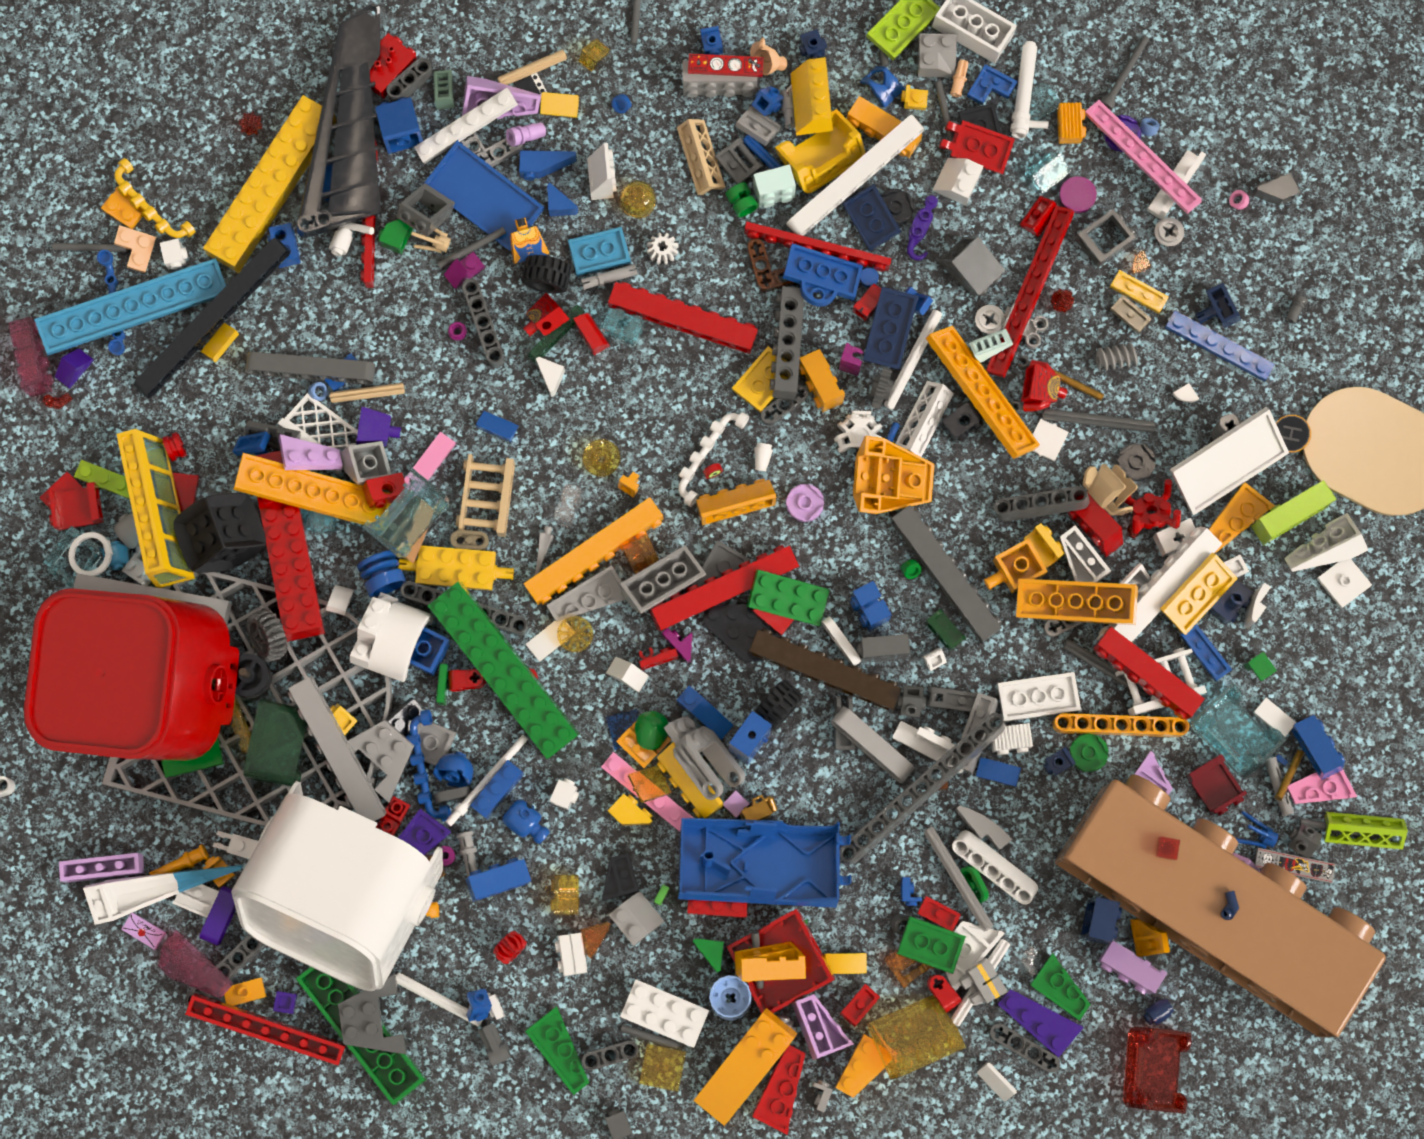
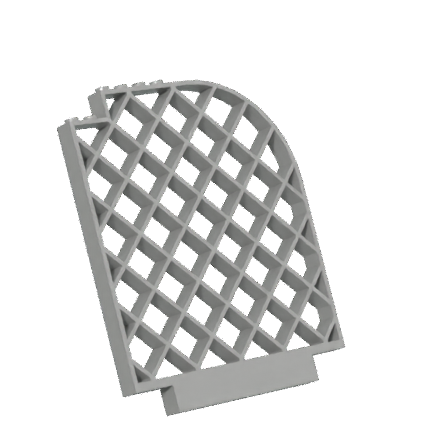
M194 572L195 578L199 575L208 577L216 591V594L211 596V598L226 600V597L244 587L254 589L262 605L239 619L236 618L231 609L230 618L232 623L228 624L227 627L229 633L236 629L238 630L249 650L244 654L257 655L242 626L247 623V619L253 613L260 610H271L278 606L277 597L266 602L261 591L276 594L275 587L217 572ZM215 579L232 583V585L221 590ZM190 580L166 586L161 589H167L174 591L175 589L178 592H183L180 586L189 582ZM319 599V605L324 607L321 609L323 618L332 612L326 611L328 601ZM346 611V614L343 616L357 625L356 628L331 642H328L324 634L319 635L324 646L300 660L290 642L286 641L287 649L295 663L272 675L270 689L281 709L264 719L274 722L286 716L298 738L274 752L268 746L267 756L243 769L231 746L253 733L257 735L264 719L256 723L244 701L246 698H242L235 693L234 706L240 704L251 726L226 740L220 729L218 737L221 741V751L226 750L238 773L213 786L204 769L199 770L198 773L207 790L189 801H184L180 799L171 783L172 780L181 775L165 778L163 766L159 760H152L161 778L143 789H138L132 784L125 769L142 759H126L122 761L123 758L110 757L102 784L265 827L270 817L263 805L286 791L289 792L296 781L302 783L318 773L331 796L321 803L328 806L335 803L333 808L336 810L340 806L354 809L347 802L339 800L346 796L344 790L335 793L323 770L328 768L326 765L328 760L320 764L318 763L306 742L313 737H311L309 732L302 735L290 714L291 711L298 708L297 703L292 702L286 706L274 683L298 669L303 678L306 679L309 676L303 666L329 652L341 674L319 687L321 693L323 694L345 681L357 701V704L346 711L353 715L362 710L372 727L375 723L368 713L366 706L386 695L383 720L391 715L393 700L391 678L385 676L386 687L361 700L349 678L366 668L356 665L345 672L333 651L336 647L357 636V628L360 622ZM302 744L314 767L289 781L277 758ZM371 761L367 777L374 788L376 782L374 774L376 770H379V767ZM272 762L284 785L259 799L247 775ZM118 773L125 785L116 783ZM242 779L254 802L236 813L227 812L217 793ZM165 785L171 797L153 793V791ZM212 797L218 809L199 805V803ZM258 808L265 821L249 818L245 815Z

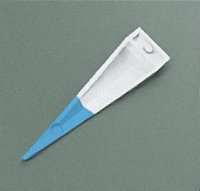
M243 865L111 879L86 885L83 890L94 924L96 925L114 921L165 898L241 870Z

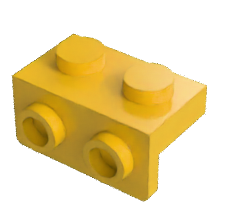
M1040 523L1031 533L1024 537V540L1029 538L1043 564L1048 568L1062 558L1064 548L1059 541L1055 542L1052 538L1051 530Z

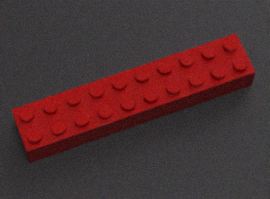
M281 450L256 455L257 457L283 464ZM257 496L281 623L286 632L287 642L325 634L301 508Z

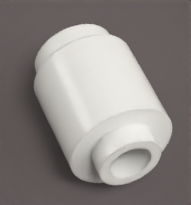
M339 227L335 231L329 246L332 254L339 257L347 254L353 239V233L349 229Z

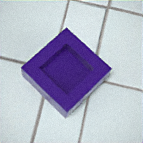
M277 991L273 1011L294 1014L298 994Z

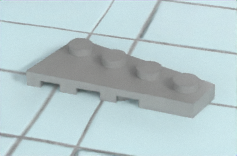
M611 565L546 606L557 622L626 599L621 593L620 583L622 581Z

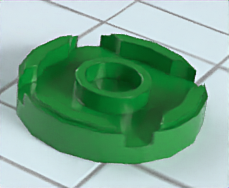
M1086 733L1078 736L1069 748V753L1076 763L1074 766L1083 772H1094L1101 769L1108 759L1109 750L1106 742L1094 734Z

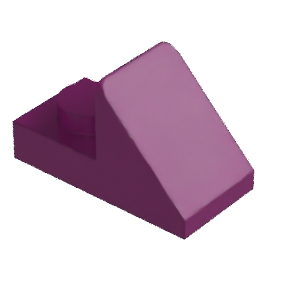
M472 252L461 261L455 259L444 273V276L456 290L465 280L475 276L485 266L476 254Z
M669 628L664 630L662 636L674 649L676 648L677 653L689 664L691 662L693 632L680 642L679 639L681 637L674 629L672 631Z

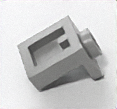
M818 1080V1083L813 1082L812 1086L823 1091L822 1094H817L814 1104L817 1105V1110L825 1112L832 1089L829 1088L830 1084Z

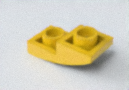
M824 953V958L833 974L867 973L866 953Z

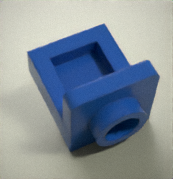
M908 287L905 293L919 296L914 312L916 314L924 315L934 301L930 296L917 293L912 287Z
M486 989L468 992L467 998L470 1004L466 1014L468 1021L484 1020L488 1017L492 1006Z

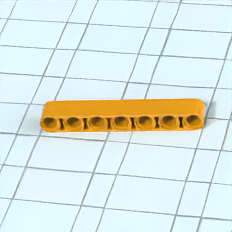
M1063 713L1059 714L1052 723L1053 729L1056 732L1069 734L1088 733L1097 735L1181 737L1189 730L1188 721L1178 717ZM1058 719H1064L1067 722V727H1059ZM1077 720H1084L1086 722V728H1079L1077 725ZM1097 720L1105 722V729L1097 727ZM1117 721H1122L1125 724L1124 730H1119L1116 727ZM1139 721L1144 724L1143 731H1139L1136 728V722ZM1156 722L1163 724L1164 730L1162 732L1156 730ZM1175 723H1180L1183 726L1182 732L1176 731Z

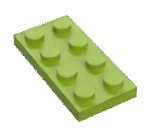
M900 0L867 33L866 37L890 59L894 60L934 20L940 7L932 0Z

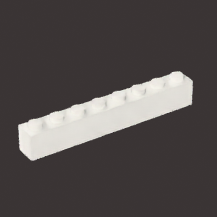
M1201 526L1195 528L1190 533V538L1177 547L1178 551L1164 561L1165 565L1151 575V580L1147 584L1139 588L1136 625L1109 624L1100 630L1099 636L1096 639L1099 640L1108 628L1113 627L1132 642L1161 611L1160 608L1212 552L1215 553L1222 543L1207 528Z

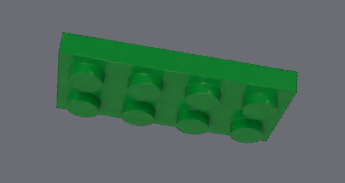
M756 569L747 607L820 626L830 589Z

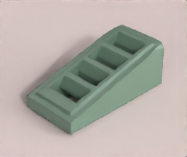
M452 70L433 71L436 109L454 108ZM448 78V80L438 81V79Z

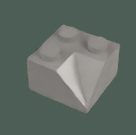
M919 34L918 77H953L955 75L956 34Z
M382 441L347 446L340 452L344 472L356 484L364 485L366 480L391 475Z

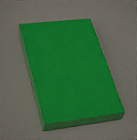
M217 737L214 745L204 755L188 761L162 760L165 778L224 764L219 737Z
M909 916L897 954L953 974L966 936Z

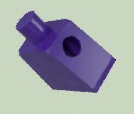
M361 407L356 445L382 441L384 447H386L388 437L400 439L401 427L390 426V415Z

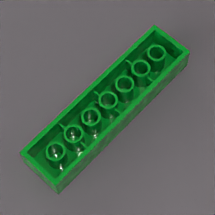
M310 967L299 975L296 980L343 1040L338 1004L360 993V991L356 987ZM382 1021L384 1037L394 1036ZM347 1045L392 1105H397L427 1080L408 1054Z

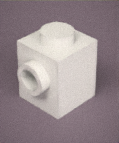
M179 239L160 243L164 264L168 270H178L182 266L187 265L185 260L188 258L187 250L185 247L183 248Z
M564 778V781L558 780L550 798V803L569 810L571 804H575L579 796L578 788L574 786L575 782Z

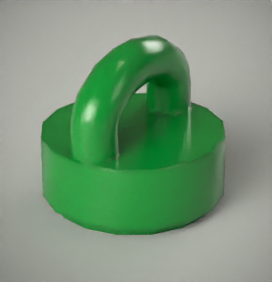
M908 560L900 566L903 575L907 579H914L921 573V566L916 560Z

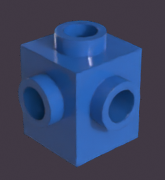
M769 86L765 89L761 88L757 92L756 98L751 105L761 114L767 116L779 111L784 97L778 89Z

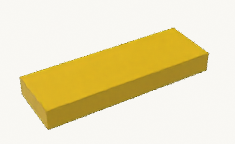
M1121 270L1118 271L1110 285V288L1158 314L1169 297Z

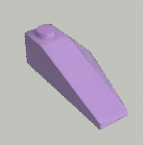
M467 76L462 116L505 88L511 91L518 105L497 119L512 115L536 114L539 110L541 95L492 80Z

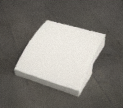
M1266 583L1256 589L1251 597L1252 600L1247 606L1244 619V627L1247 629L1258 620L1266 609V606L1260 603L1271 588Z

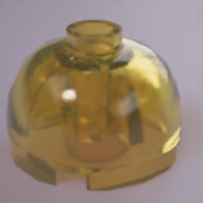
M641 180L627 183L621 190L619 197L622 211L625 215L635 217V219L645 218L650 215L656 205L655 191L650 184Z

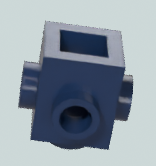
M817 29L800 35L799 43L801 46H799L802 57L805 56L806 60L822 58L825 55L827 44L825 39L820 37Z

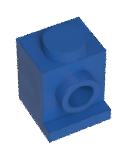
M719 26L700 29L704 54H722L723 46Z

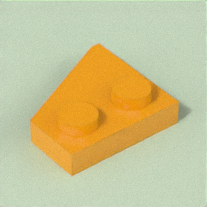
M1138 918L1130 919L1136 956L1143 957L1170 952L1167 932Z

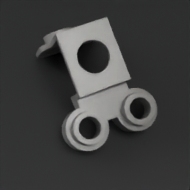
M1013 303L1012 307L1008 306L1003 317H1006V321L1002 325V330L1007 324L1015 303ZM1037 316L1034 320L1029 318L1021 338H1025V344L1028 348L1035 349L1040 345L1041 337L1037 332H1044L1047 329V318L1044 316ZM1042 323L1043 327L1038 328L1036 324ZM1034 339L1036 344H1030L1029 340Z

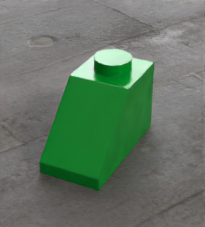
M400 219L387 223L378 235L380 245L402 255L414 228Z

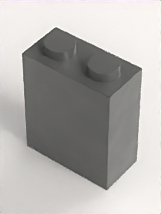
M908 634L861 638L860 644H857L856 651L861 658V663L908 659L910 655Z

